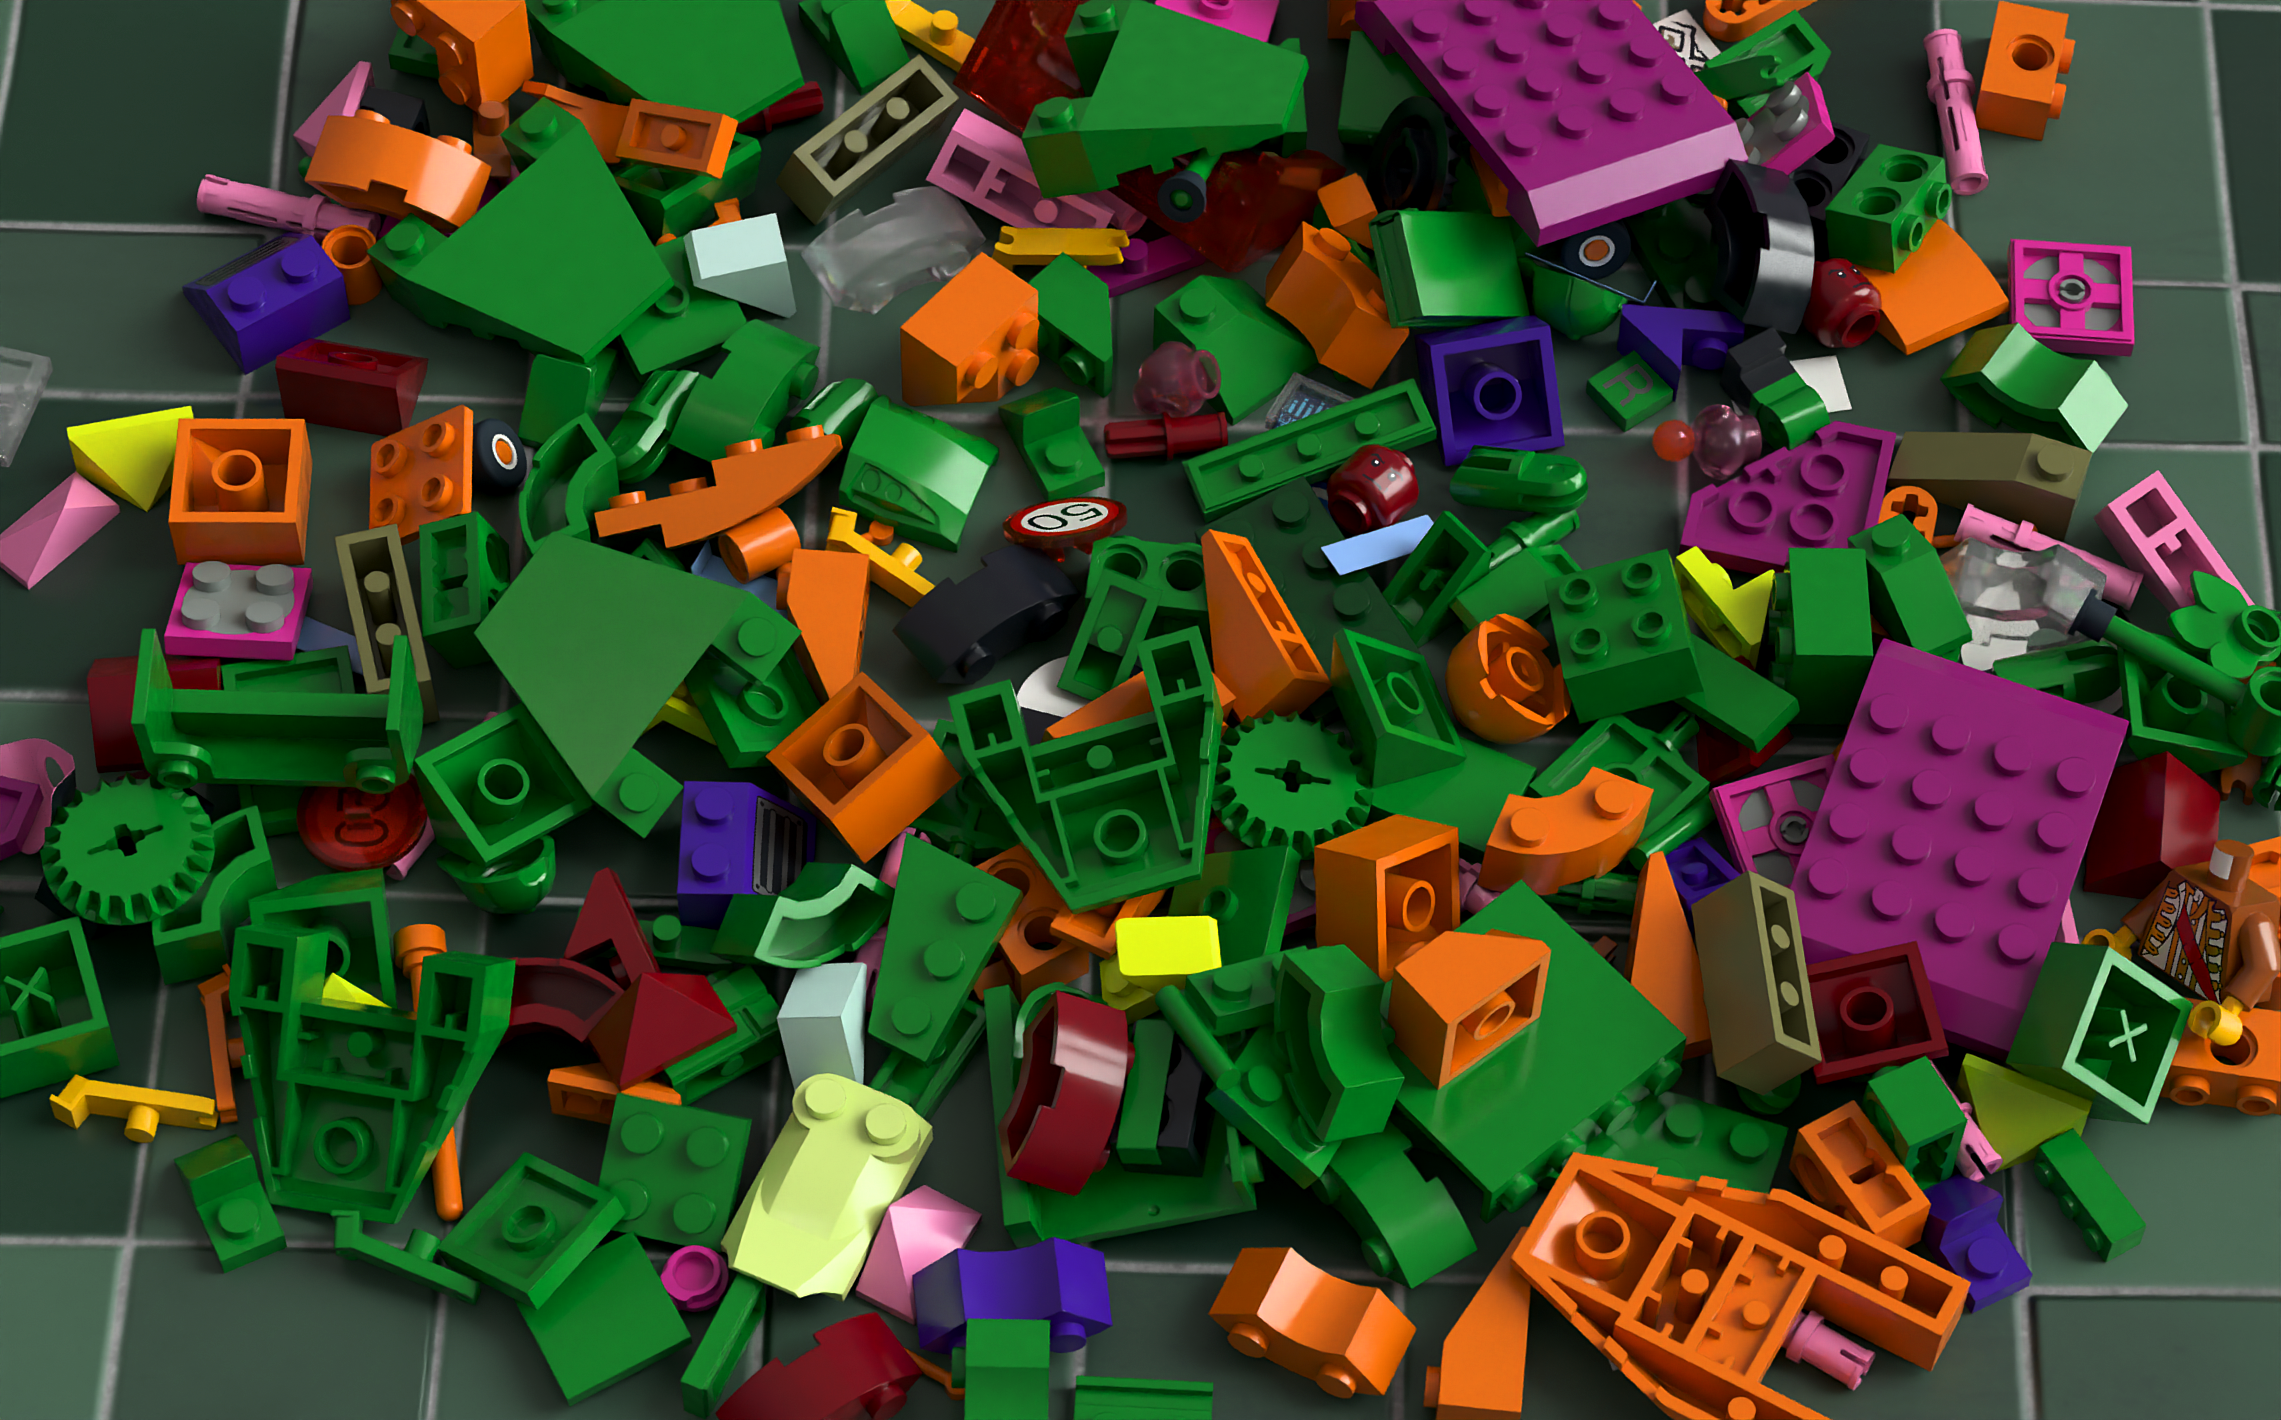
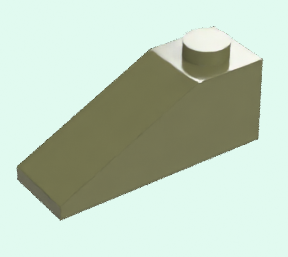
M1905 431L1888 475L1886 486L1892 488L1915 486L1930 493L1936 502L1961 510H1966L1969 503L1977 509L2015 524H2019L2023 520L2036 525L2038 533L2064 542L2082 492L2093 452L2034 433Z

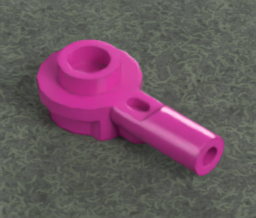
M698 1245L683 1247L672 1254L664 1264L662 1274L660 1275L661 1281L677 1311L685 1310L693 1313L706 1311L717 1305L725 1296L730 1282L728 1268L721 1255L711 1248Z

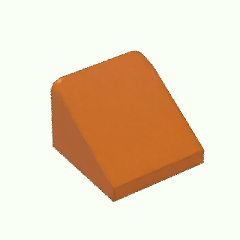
M1354 173L1321 187L1317 194L1332 227L1344 236L1374 251L1369 222L1378 215V212L1361 175L1358 176L1357 173Z

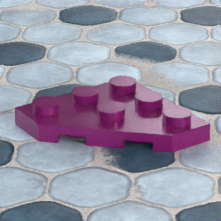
M1834 421L1816 430L1813 439L1790 451L1783 447L1744 467L1741 476L1717 488L1712 483L1693 493L1678 555L1697 546L1711 564L1717 563L1723 568L1762 575L1772 569L1775 573L1784 572L1788 548H1848V537L1878 524L1897 433Z

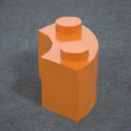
M358 109L353 117L327 116L304 181L346 208L368 210L388 215L401 221L408 214L413 213L440 233L449 234L454 233L476 214L492 167L472 156V147L463 140L447 135H440L435 139L419 132L390 124L387 118L376 112Z
M1302 221L1266 276V306L1286 318L1304 334L1315 349L1319 363L1372 389L1410 334L1409 328H1391L1381 280L1350 252L1351 245L1348 240L1332 229L1321 228L1318 230Z
M1592 767L1580 784L1557 796L1534 799L1509 794L1486 844L1477 885L1493 891L1505 892L1521 879L1537 895H1548L1557 893L1559 886L1576 883L1591 876L1594 879L1604 876L1615 868L1637 843L1644 828L1654 789Z
M1291 1247L1242 1248L1208 1313L1221 1327L1229 1332L1227 1339L1239 1352L1255 1358L1264 1356L1294 1373L1316 1381L1319 1387L1327 1393L1344 1399L1351 1398L1354 1392L1384 1396L1417 1330L1379 1288L1356 1285L1333 1277L1307 1262Z

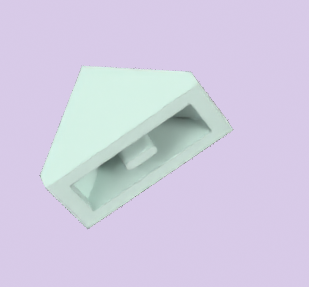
M776 213L692 230L684 237L695 287L790 318L797 312Z
M865 963L821 964V966L813 968H798L777 1016L794 1091L804 1080L816 1074L824 1073L840 1075L863 1085L867 965Z

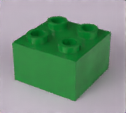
M1668 548L1544 580L1563 677L1580 724L1704 691L1682 591Z
M1788 548L1784 572L1773 574L1772 608H1767L1764 633L1766 646H1775L1776 661H1770L1768 681L1797 698L1800 712L1788 724L1848 725L1853 718L1873 660L1865 549Z
M79 916L0 937V1099L69 1080L75 1074L83 1076L119 1066L120 1062Z
M2052 942L2006 1063L2027 1077L2093 1101L2088 1115L2092 1119L2148 1125L2194 1004L2109 946Z

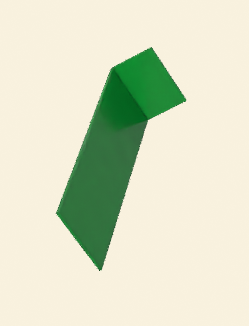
M1137 1019L1133 1041L1135 1060L1127 1078L1116 1146L1122 1163L1162 1165L1156 1145L1175 1029L1168 1020Z

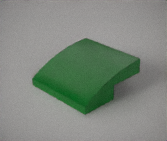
M633 1230L591 1251L538 1310L514 1299L570 1407L693 1343L681 1316Z

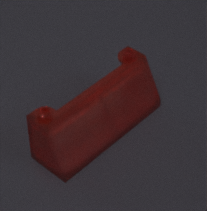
M996 0L952 84L1022 132H1024L1036 104H1041L1055 97H1066L1069 100L1085 98L1064 37L1077 6L1089 0ZM1248 148L1222 153L1206 181L1205 209L1199 218L1188 223H1180L1168 218L1158 205L1157 194L1165 180L1185 170L1195 151L1173 157L1172 160L1175 168L1154 174L1150 164L1118 174L1119 186L1107 190L1228 273H1238L1291 239L1302 221L1312 225L1314 208L1321 202L1317 194L1318 190L1342 179L1347 169L1322 152L1311 149L1297 151L1288 158H1281L1274 152H1262L1259 157Z

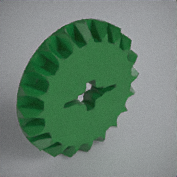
M1272 709L1263 717L1257 719L1247 715L1240 725L1234 729L1227 728L1220 740L1211 806L1225 828L1242 843L1252 849L1290 845L1301 855L1300 860L1314 859V846L1364 826L1374 795L1370 789V770L1364 769L1361 763V749H1351L1346 744L1344 731L1336 734L1332 733L1324 727L1322 718L1314 722L1300 719L1297 710L1289 716H1277ZM1284 772L1296 774V782L1300 784L1297 792L1286 790L1285 781L1281 780Z
M126 772L122 780L110 783L100 777L96 788L86 793L76 789L73 801L67 807H57L56 818L52 826L44 828L45 842L43 849L40 850L44 876L48 887L63 906L72 913L92 922L123 926L136 925L158 919L186 903L202 886L209 874L214 859L215 838L209 815L203 810L197 796H189L183 789L164 786L153 775H150L147 779H135ZM124 836H130L131 840L136 843L137 852L130 856H124L123 852L118 849L117 840Z

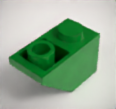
M1062 252L1028 282L1029 285L1038 290V352H1042L1058 364L1072 382L1080 386L1086 385L1102 398H1105L1112 392L1113 366L1108 285Z

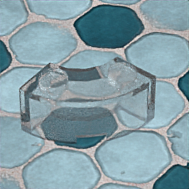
M919 187L892 193L896 203L883 207L865 217L859 208L825 230L800 255L834 306L874 315L889 303L891 299L912 287L929 282H949L969 264L972 255L986 241V238L957 196L941 187Z
M1969 537L1939 557L1972 630L1973 641L1968 643L1989 647L1991 638L2028 641V651L2043 650L2057 646L2062 647L2087 638V636L2077 631L2074 636L2067 633L2091 589L2098 591L2095 598L2102 599L2107 579L2106 574L2060 544L2041 551L2014 552L1994 548Z

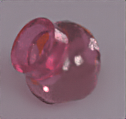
M1165 342L1142 362L1139 369V380L1133 389L1134 402L1142 412L1149 415H1159L1165 412L1173 417H1187L1197 412L1205 400L1212 399L1218 394L1221 386L1219 365L1215 357L1207 350L1193 351L1182 342Z
M1716 404L1702 409L1691 427L1681 420L1662 422L1654 431L1652 446L1660 458L1669 462L1682 461L1692 453L1699 467L1706 475L1714 479L1724 480L1734 474L1741 465L1752 464L1758 461L1761 454L1762 437L1760 426L1754 416H1738L1730 407Z

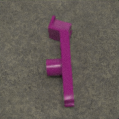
M1203 216L1192 222L1182 223L1176 233L1149 243L1138 238L1129 239L1130 245L1121 247V253L1124 258L1123 263L1107 266L1087 265V270L1108 285L1109 298L1184 270L1203 265L1211 247L1219 246L1220 242L1208 220Z

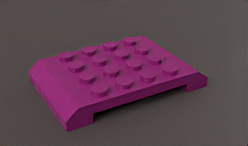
M1632 0L1356 1L1354 20L1383 56L1398 52L1444 111L1451 115L1452 121L1508 189L1506 209L1537 247L1714 188L1729 158L1748 163V157L1736 122Z
M1883 638L1875 655L1789 888L1794 891L1806 965L1917 941L1946 1041L2006 1062L2048 950L2057 934L2130 721Z

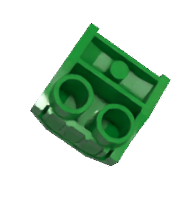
M882 394L871 403L849 450L839 487V504L856 510L867 521L873 522L876 520L883 525L894 527V533L898 536L957 553L961 545V535L985 477L991 465L995 466L999 459V448L982 437L962 432L939 419L895 404L889 396Z

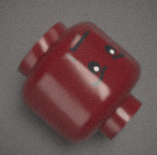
M1831 258L1823 262H1814L1811 298L1801 324L1818 342L1827 348H1842L1844 346L1846 348H1853L1866 341L1879 326L1881 319L1880 309L1882 306L1881 293L1853 263L1845 258Z
M1378 444L1360 447L1329 477L1326 489L1328 496L1327 505L1332 518L1342 529L1354 535H1361L1395 525L1416 505L1419 496L1415 469L1410 459L1398 450Z

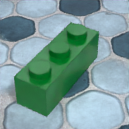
M2074 1128L2039 1146L2033 1164L2035 1175L2038 1181L2044 1187H2049L2057 1197L2062 1213L2068 1219H2073L2080 1228L2083 1239L2091 1251L2098 1252L2106 1263L2140 1244L2147 1226Z

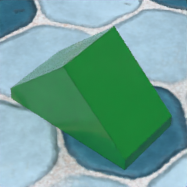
M1443 511L1382 593L1417 648L1422 647L1460 620L1449 607V604L1455 596L1489 574L1491 551L1449 511Z

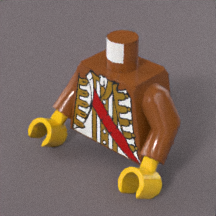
M2219 840L2214 844L2211 861L2179 866L2171 870L2163 881L2120 919L2123 927L2115 934L2105 929H2095L2084 937L2081 944L2109 946L2131 961L2132 952L2130 946L2135 941L2139 942L2140 945L2137 953L2139 956L2207 1000L2198 1004L2190 1013L2188 1019L2190 1030L2202 1038H2209L2221 1046H2229L2236 1043L2242 1034V1022L2238 1017L2240 1012H2250L2256 1003L2269 1001L2273 980L2281 971V951L2278 940L2281 905L2277 896L2248 879L2254 855L2253 849L2239 841Z

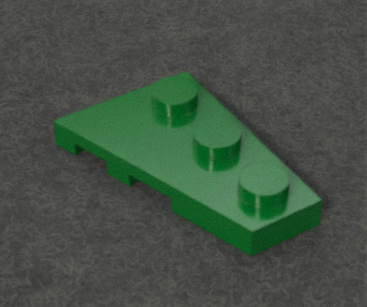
M906 832L868 1027L870 1038L929 1068L1024 898L1022 891Z

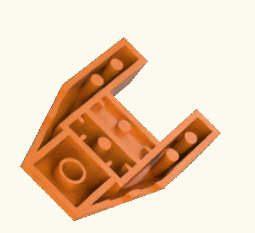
M1573 1152L1510 1259V1264L1673 1420H1831L1760 1384L1802 1308L1810 1312L1814 1310L1824 1316L1825 1320L1931 1372L1960 1319L1971 1282L1786 1190L1772 1188L1770 1194L1727 1187L1728 1180L1701 1175L1699 1181L1657 1174L1658 1167Z

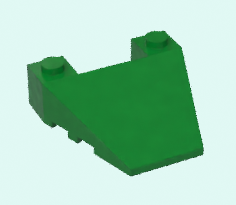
M525 0L528 19L541 52L568 82L582 89L589 84L604 91L608 101L625 106L627 103H631V99L634 98L722 113L737 120L738 124L805 85L779 0H602L600 2L598 0Z
M1089 0L1077 6L1064 37L1085 98L1069 100L1066 97H1055L1041 104H1036L1021 139L1043 199L1106 190L1119 186L1117 175L1151 164L1154 174L1175 168L1172 158L1206 147L1209 157L1285 134L1309 69V63L1304 55L1144 0Z
M543 96L500 134L520 173L500 193L448 238L413 213H410L366 252L392 299L427 324L445 329L448 323L470 328L476 337L492 340L495 335L518 340L521 348L587 364L672 288L675 283L582 121Z
M552 531L475 630L474 635L514 694L522 702L589 797L593 806L639 841H642L684 786L635 750L632 746L706 649L758 688L802 631L749 591Z
M1198 625L1136 643L1154 711L1031 746L1023 713L1010 679L947 697L962 755L975 786L1073 915L1195 881L1202 877L1224 713Z
M271 922L235 928L228 996L232 1016L238 1015L246 1055L240 1056L244 1079L250 1078L258 1116L252 1120L269 1203L331 1214V1210H359L364 1220L388 1224L399 1223L509 1027L516 960L454 950L424 956L417 1012L322 997L330 931Z

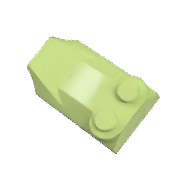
M824 1073L816 1074L804 1080L795 1090L792 1100L793 1111L721 1241V1250L728 1255V1268L799 1298L814 1293H822L843 1302L871 1252L888 1206L901 1198L931 1144L933 1130L932 1125L903 1101L843 1076Z

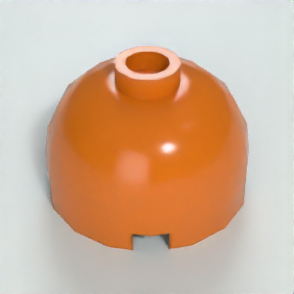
M1506 613L1497 614L1489 621L1485 620L1475 626L1453 648L1446 666L1445 683L1452 712L1463 726L1477 736L1499 745L1529 742L1544 735L1570 713L1572 700L1564 681L1561 663L1553 668L1549 659L1542 652V650L1550 645L1544 636L1522 619Z

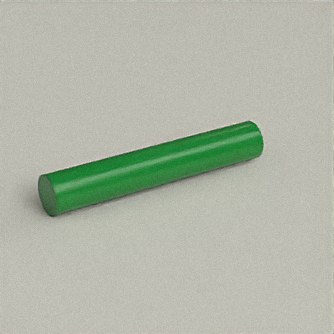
M1726 781V782L1722 783V784L1719 785V786H1722V785H1725V784H1729V783H1732V782ZM1709 793L1630 849L1628 856L1631 864L1641 871L1650 854L1663 851L1664 856H1667L1714 822L1717 817L1709 798Z

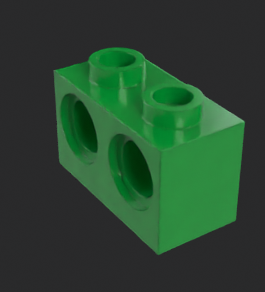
M1878 144L1825 208L1829 258H1845L1856 265L1895 273L1910 253L1916 252L1920 248L1924 236L1938 219L1944 218L1949 210L1952 189L1946 183L1945 158Z
M478 511L419 525L422 637L454 669L490 661V657L475 637L474 632L496 605L495 594L510 586L509 544Z
M1127 535L1116 537L1094 536L1085 596V614L1104 567H1107L1164 590L1145 639L1148 640L1198 625L1204 646H1210L1211 633L1201 545L1191 542L1169 544L1142 541ZM1186 587L1193 590L1181 591L1176 588Z
M1926 1056L1903 1066H1889L1879 1069L1867 1082L1860 1109L1921 1191L1950 1178L1968 1120Z

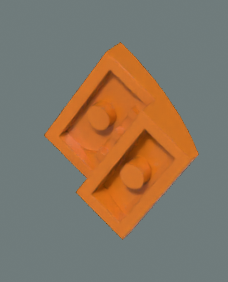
M1938 219L1924 236L1920 248L1916 252H1911L1895 273L1854 264L1881 293V319L1876 330L1905 355H1910L2010 311L2009 300L1991 272L1970 246L1942 219Z

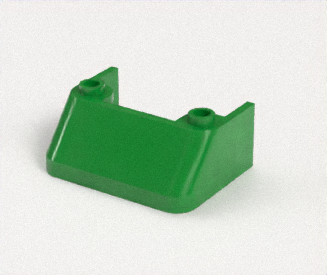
M142 628L131 725L145 768L150 774L157 777L160 784L175 789L191 788L197 783L357 787L366 793L385 794L393 791L395 786H399L408 780L422 736L424 709L407 635H394L388 695L173 689L156 630Z

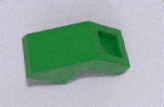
M1560 544L1528 547L1455 596L1449 607L1463 621L1462 627L1466 634L1479 623L1485 620L1489 621L1497 614L1505 613L1524 620L1536 629L1550 612L1544 580L1582 571V569Z

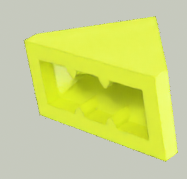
M186 406L68 427L67 434L77 473L148 512L172 485L179 418L194 419L192 407Z

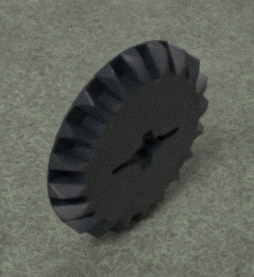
M1412 96L1405 99L1391 112L1379 132L1372 151L1366 188L1378 214L1386 210H1404L1406 208H1417L1418 211H1445L1447 206L1454 203L1451 194L1453 186L1459 182L1455 175L1456 166L1461 161V156L1456 153L1460 137L1459 133L1453 130L1455 123L1452 121L1451 115L1445 112L1433 98Z

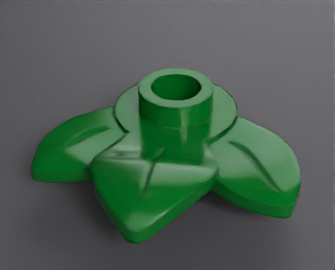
M2194 571L2190 575V584L2196 605L2177 609L2167 617L2170 630L2182 645L2194 652L2207 654L2208 665L2236 680L2250 677L2256 666H2267L2280 655L2281 621L2272 611L2260 605L2248 606L2241 592L2220 578L2200 571Z

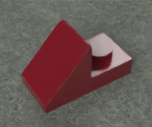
M606 867L595 873L563 959L581 963L615 947L618 954L609 958V963L618 984L626 991L642 972L662 973L617 873Z

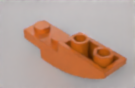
M817 425L786 432L788 444L763 449L761 439L725 446L726 458L711 461L716 486L708 487L706 477H700L669 484L671 496L647 501L645 491L631 492L608 498L610 509L594 513L599 538L610 539L661 527L666 549L673 550L715 538L720 533L773 507L779 506L798 493L821 473L843 449L841 436L834 433L824 435L823 426Z

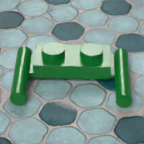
M1306 946L1187 975L1185 989L1179 990L1174 985H1168L1157 992L1155 996L1156 1005L1218 1089L1228 1090L1234 1087L1240 1080L1241 1074L1215 1037L1273 1023L1275 988L1284 953L1308 950ZM1380 1012L1382 1035L1386 1046H1388L1395 1039L1396 1032Z

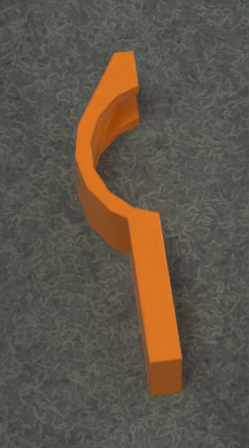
M524 80L521 90L530 96L539 98V100L544 96L581 120L606 165L628 167L638 164L721 179L738 125L737 120L722 113L634 98L631 99L630 106H623L587 98L550 84Z

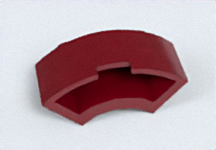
M543 957L506 958L516 960L509 1027L496 1049L517 1036L546 1032L567 1037L590 1052L592 1048L588 1043L587 1035L625 991L600 972L571 960Z
M1055 990L1022 1034L1023 1059L1019 1082L1011 1104L998 1125L1006 1176L1077 1196L1092 1172H1100L1109 1158L1111 1149L1109 1135L1119 1108L1124 1080L1134 1064L1135 1047L1132 1042L1128 1041L1125 1011Z
M877 1312L866 1313L837 1322L814 1333L813 1338L819 1346L803 1354L785 1367L777 1357L741 1385L715 1412V1415L719 1420H888L905 1406L908 1400L906 1393L923 1372Z

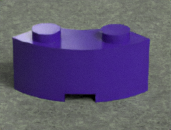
M1051 1237L1033 1246L1010 1251L977 1252L956 1248L913 1275L920 1349L948 1354L951 1361L953 1347H966L967 1318L1050 1320V1351L1055 1353L1077 1351L1086 1345V1338L1113 1326L1104 1253L1060 1238Z

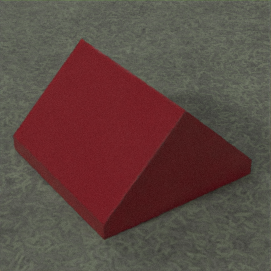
M309 338L276 356L275 370L285 419H305L306 423L388 437L409 427L427 372L429 358Z
M163 654L173 689L224 690L221 665H225L224 658ZM139 656L95 659L87 676L95 761L98 773L146 769L131 725Z
M2168 751L2113 769L2086 847L2083 891L2144 899L2175 867L2211 861L2214 844L2218 841L2220 792Z
M1917 941L1806 965L1822 1062L1808 1070L1817 1085L1876 1072L1884 1067L1903 1066L1924 1056L1930 1060L1949 1055L1948 1045Z

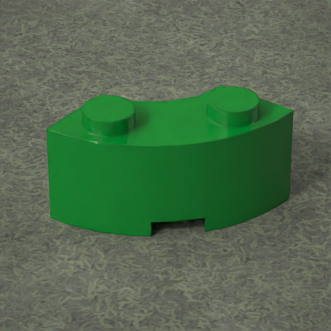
M758 319L744 324L721 346V351L729 355L714 377L711 379L702 374L700 375L679 415L668 444L710 463L713 460L726 458L725 446L743 441L761 439L763 449L771 448L775 439L777 425L791 409L801 404V401L805 400L815 387L819 368L814 364L821 347Z
M2018 322L1977 330L1940 378L1941 382L1960 403L1994 429L2002 421L2020 432L2034 433L2093 453L2129 406L2113 385L2109 375L2101 369L2095 360L2073 359L2056 353L2036 341Z
M587 412L558 429L540 447L532 459L533 467L525 482L523 491H520L519 519L526 564L552 531L591 542L590 530L596 522L594 513L608 509L610 507L608 498L620 495L616 456Z
M257 805L234 812L211 824L215 838V853L211 869L204 883L182 906L163 917L152 920L154 947L164 985L223 971V965L228 964L229 966V946L234 938L235 928H238L250 916L249 899L278 890Z
M807 862L796 881L778 895L734 893L710 954L736 964L795 969L819 967L821 963L829 961L846 951L854 952L877 932L891 912L895 889L853 864Z
M1345 944L1284 953L1275 988L1274 1029L1275 1033L1285 1031L1288 1055L1293 1073L1285 1074L1284 1078L1302 1117L1323 1143L1383 1132L1405 1078L1390 1058L1382 1035L1380 1004L1385 982Z
M1387 1120L1383 1132L1344 1139L1320 1178L1313 1182L1311 1187L1321 1202L1325 1205H1331L1339 1211L1356 1230L1363 1241L1361 1243L1362 1253L1374 1273L1381 1278L1385 1276L1409 1289H1413L1478 1249L1463 1217L1439 1177L1437 1176L1426 1183L1419 1171L1405 1155L1407 1151L1413 1149V1143L1390 1120Z
M967 1318L966 1347L952 1348V1388H965L964 1420H1048L1050 1320Z

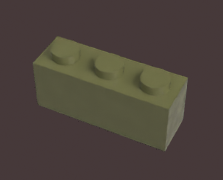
M918 54L795 150L775 182L816 226L938 130L959 100V97L926 60Z
M397 524L334 537L367 693L389 695L394 635H407L424 709L423 724L440 721Z
M1748 870L1692 904L1691 909L1695 928V946L1699 955L1704 987L1703 1000L1707 1009L1713 1046L1712 1059L1716 1067L1717 1076L1764 1095L1822 1062L1794 891Z

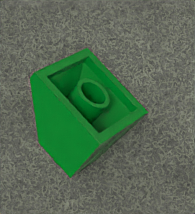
M1200 275L1154 306L1153 351L1217 412H1224L1226 421L1232 426L1322 365L1318 362L1315 349L1307 338L1286 318L1267 307L1266 300L1245 280Z
M383 868L318 875L249 899L251 925L271 922L330 931L324 980L334 973L391 1008L398 1009L391 928Z

